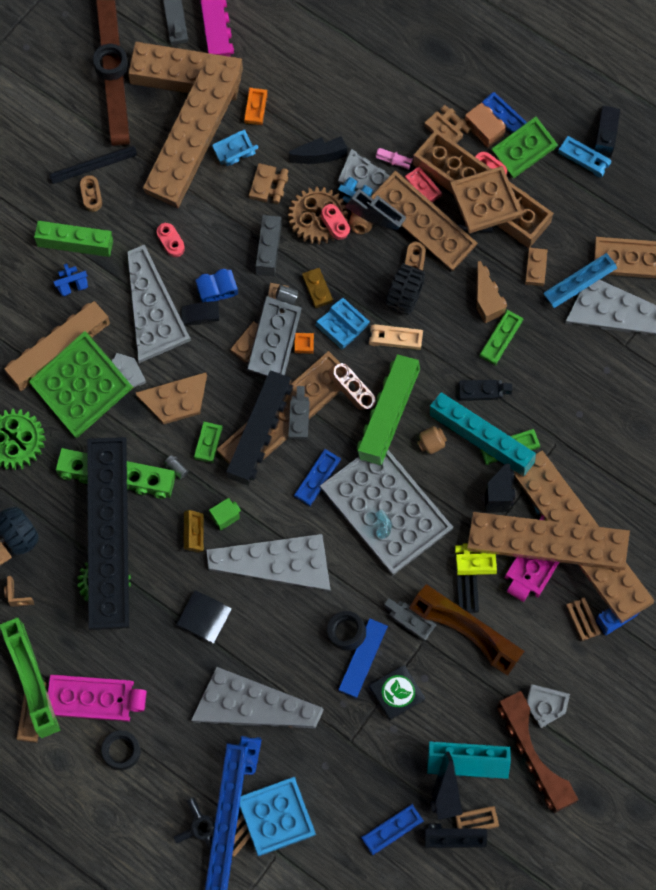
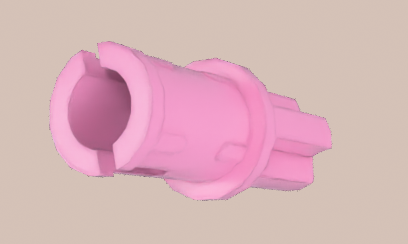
M379 148L376 153L377 159L389 162L392 166L397 165L406 168L407 170L410 169V165L404 162L411 164L413 160L412 158L399 155L398 152L393 153Z

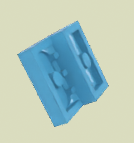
M342 298L330 308L327 314L316 322L315 326L340 349H344L369 325L370 321Z

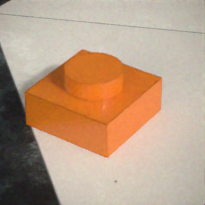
M295 333V353L313 354L314 333Z

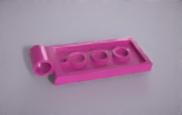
M516 557L504 577L507 580L509 578L513 580L507 593L522 602L526 600L530 591L536 593L535 596L539 598L560 562Z
M50 675L48 696L55 716L130 722L129 711H145L147 691L132 689L134 681ZM119 698L123 699L121 703L118 702Z

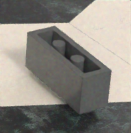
M263 215L256 262L257 275L275 277L282 227L281 217Z

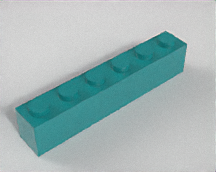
M442 392L430 405V416L503 464H510V468L523 477L534 465L535 452Z

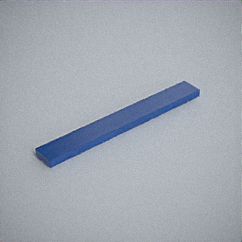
M227 744L205 890H227L248 752V747L233 744Z

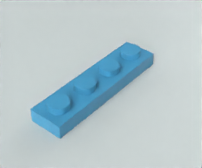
M606 253L544 292V295L552 307L555 308L616 270L617 266Z

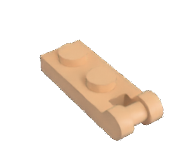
M375 324L370 327L372 334L369 338V345L371 346L381 345L421 350L423 330ZM379 334H385L384 338L379 337Z

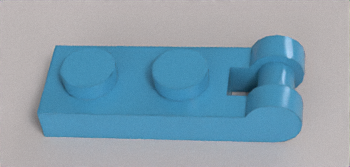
M567 136L558 151L559 154L590 170L600 178L604 175L605 168H608L611 164L609 158Z

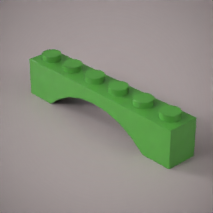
M18 617L0 624L5 643L12 656L25 692L29 714L36 733L41 738L61 731L24 624Z

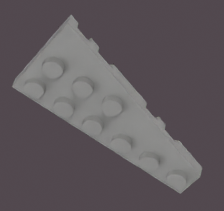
M322 534L206 550L209 571L231 575L237 574L248 578L254 577L265 581L299 585L310 589L316 588L331 592Z

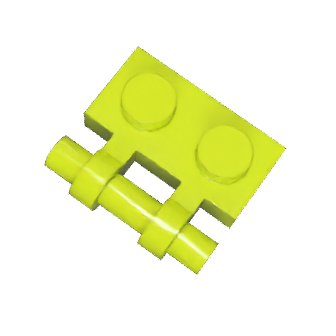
M468 543L455 546V553H463L456 554L457 575L497 574L496 554L468 551Z

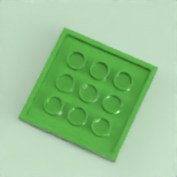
M86 331L29 381L76 438L134 388Z

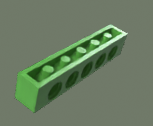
M61 448L56 467L58 476L64 480H71L73 478L78 479L81 483L88 484L87 453ZM127 461L128 490L135 491L139 495L152 494L159 499L171 498L176 478L175 471ZM78 464L83 465L81 470L76 471L73 469ZM132 476L139 477L136 482H131L130 478ZM153 479L158 481L154 486L148 484Z

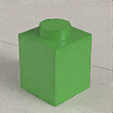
M229 498L209 510L211 518L220 531L240 519L239 512L241 510L235 501L232 503Z

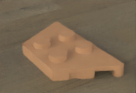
M202 373L136 392V395L163 424L195 416L201 413L207 374Z

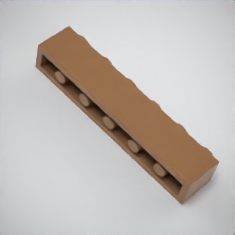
M95 301L84 305L79 313L71 315L63 325L55 327L50 335L46 338L42 337L34 347L26 349L18 359L10 361L6 368H4L7 376L20 391L24 390L30 385L29 381L84 331L93 337L110 324L108 316Z

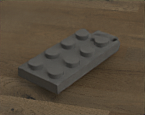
M279 285L275 299L265 296L246 371L265 377L268 376L270 370L285 375L302 307L294 305L298 290Z

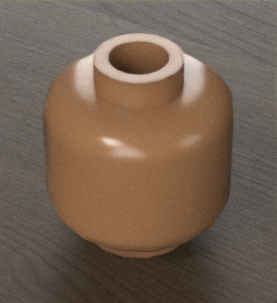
M353 212L349 220L350 228L357 234L368 233L373 226L372 222L361 218Z
M432 426L419 434L420 441H418V445L422 452L426 450L429 454H434L446 446L445 442L447 439L441 428Z

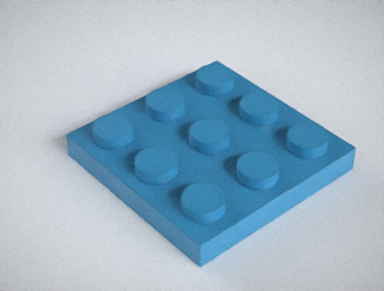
M295 777L241 796L239 807L258 857L316 835Z

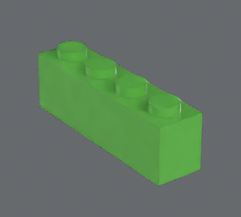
M38 221L34 237L37 247L110 257L113 244L111 231Z

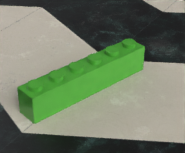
M398 354L395 361H392L390 364V374L388 377H385L382 393L379 392L377 396V405L371 411L369 425L366 424L364 428L363 440H360L357 445L360 460L381 466L420 371L419 360Z

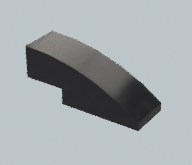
M342 136L326 143L321 137L290 150L289 161L290 163L298 164L326 163L346 157L348 147Z
M361 189L356 191L345 206L348 210L367 221L396 230L400 228L407 218L378 195L372 199Z

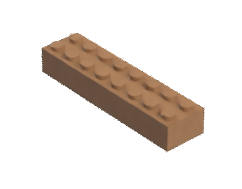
M206 58L143 187L146 194L179 208L241 81L239 72Z
M437 129L414 154L413 166L416 168L420 166L427 176L452 194L450 182L491 170L490 167ZM509 182L522 211V217L498 224L497 226L524 246L530 248L550 225L554 213Z

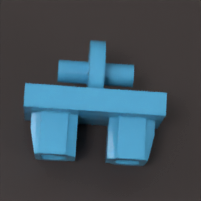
M348 177L338 190L352 198L356 193L354 189L358 181ZM364 185L362 191L371 197L373 189ZM344 196L343 200L348 203L351 198Z

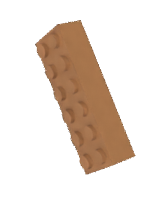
M136 42L129 69L130 84L190 93L206 58L239 72L240 77L243 70L242 59ZM239 85L232 98L234 101L237 99Z

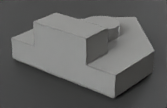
M116 353L112 362L132 386L136 387L145 384L146 380L135 359Z
M533 684L530 685L527 703L541 728L566 714L570 694Z

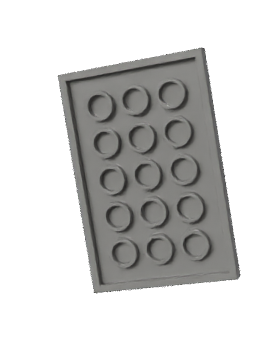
M389 450L386 453L382 466L360 460L358 457L320 485L321 490L392 576L453 530V526Z

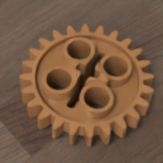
M316 187L314 192L311 188H309V193L302 191V197L296 195V201H291L293 207H289L290 214H288V219H290L289 225L293 226L292 232H297L298 238L303 235L304 242L309 238L311 244H313L314 240H317L318 245H320L321 240H324L327 244L328 238L334 241L335 238L329 230L321 226L324 224L321 219V211L328 204L335 205L347 221L348 212H346V205H343L344 200H338L339 194L333 196V190L326 193L325 187L322 191H319L318 187ZM308 204H314L315 206H314V207H308L307 205H308ZM309 220L311 223L305 224L303 221Z

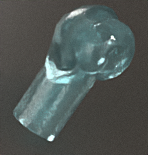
M380 510L375 514L381 523L380 529L377 530V536L384 539L391 533L392 522L385 512Z

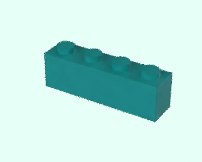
M429 741L427 773L429 774L439 773L445 752H450L457 776L509 778L511 764L510 747Z

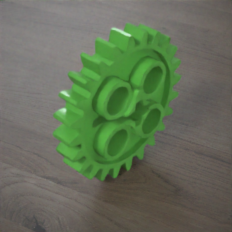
M12 409L11 414L4 410V416L0 415V437L5 438L0 443V467L4 464L6 470L10 465H12L13 470H16L17 465L23 469V463H27L30 466L29 460L37 461L35 454L41 455L42 453L39 448L45 447L44 443L41 442L45 440V436L42 435L45 433L44 429L40 428L42 425L40 421L36 422L35 416L30 418L29 412L23 415V411L20 409L18 414H16L15 410ZM12 424H18L16 429H9ZM4 428L11 435V437H13L14 439L17 438L19 444L25 447L26 450L21 449L20 446L14 440H10L9 436L5 432L1 431V429ZM26 436L32 437L28 442L23 441ZM13 449L18 450V453L15 455L9 454Z

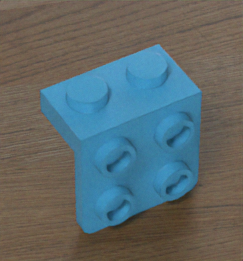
M245 129L211 145L220 165L226 164V166L239 162V157L241 156L244 159L256 153L255 150L259 148L258 145L252 146Z

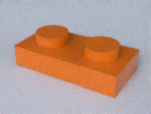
M249 89L245 123L263 125L268 90Z

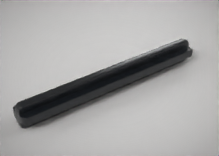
M132 145L50 173L49 176L54 184L137 155L135 146Z

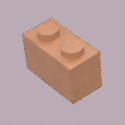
M480 103L465 115V120L468 122L467 125L472 128L471 131L487 148L504 136L506 129L504 122L501 119H497L493 115L492 110L483 103Z

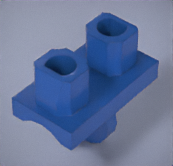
M67 263L63 264L65 270L58 272L60 277L65 275L67 277L54 281L55 288H58L61 296L71 294L68 284L76 282L78 291L88 288L86 271L71 275V273L77 272L76 266L69 268Z
M241 736L239 746L248 747L244 774L252 775L256 773L261 737L248 738Z

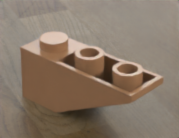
M479 261L476 270V309L483 322L487 323L503 316L507 303L504 297H500L497 284L491 281L488 268Z

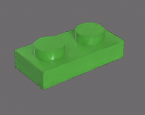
M208 422L203 423L194 459L209 463L214 462L223 429L221 425Z

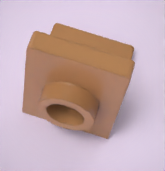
M7 576L8 586L4 587L5 598H8L10 606L34 605L32 597L15 598L14 580L12 576Z

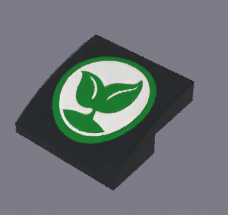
M405 665L369 686L370 691L389 721L404 714L408 709L422 703L426 699Z

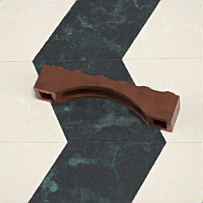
M520 691L501 700L497 711L501 719L505 718L510 736L515 737L518 743L516 744L520 755L524 754L527 760L525 764L528 771L534 773L537 779L535 784L538 790L544 792L546 796L544 801L548 809H552L556 813L576 803L578 798L569 781L550 771L541 762L533 748L529 735L530 707L522 692Z

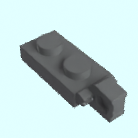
M297 386V396H292L290 402L289 439L308 440L310 401L309 397H304L305 386Z
M388 598L384 604V607L391 612L389 616L424 642L436 627L434 622L424 619L409 609L410 605L405 602L399 601L397 604Z

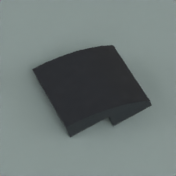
M194 590L176 625L213 644L231 608Z

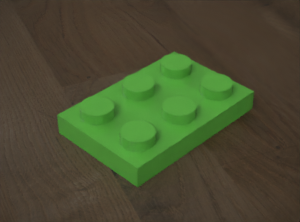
M534 117L492 148V152L506 166L507 171L514 179L558 147V144L538 118Z

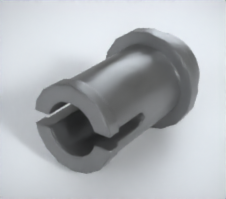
M171 455L164 462L165 467L175 471L179 479H182L189 472L177 460L176 456Z

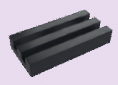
M457 575L458 606L463 609L461 579H465L467 609L464 610L468 613H479L477 575ZM469 579H472L474 608H471Z

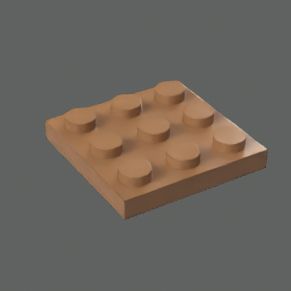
M503 166L450 182L451 190L469 234L522 217V211Z

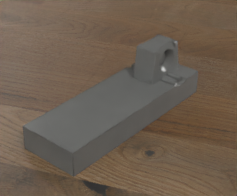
M163 0L171 45L189 43L182 0Z

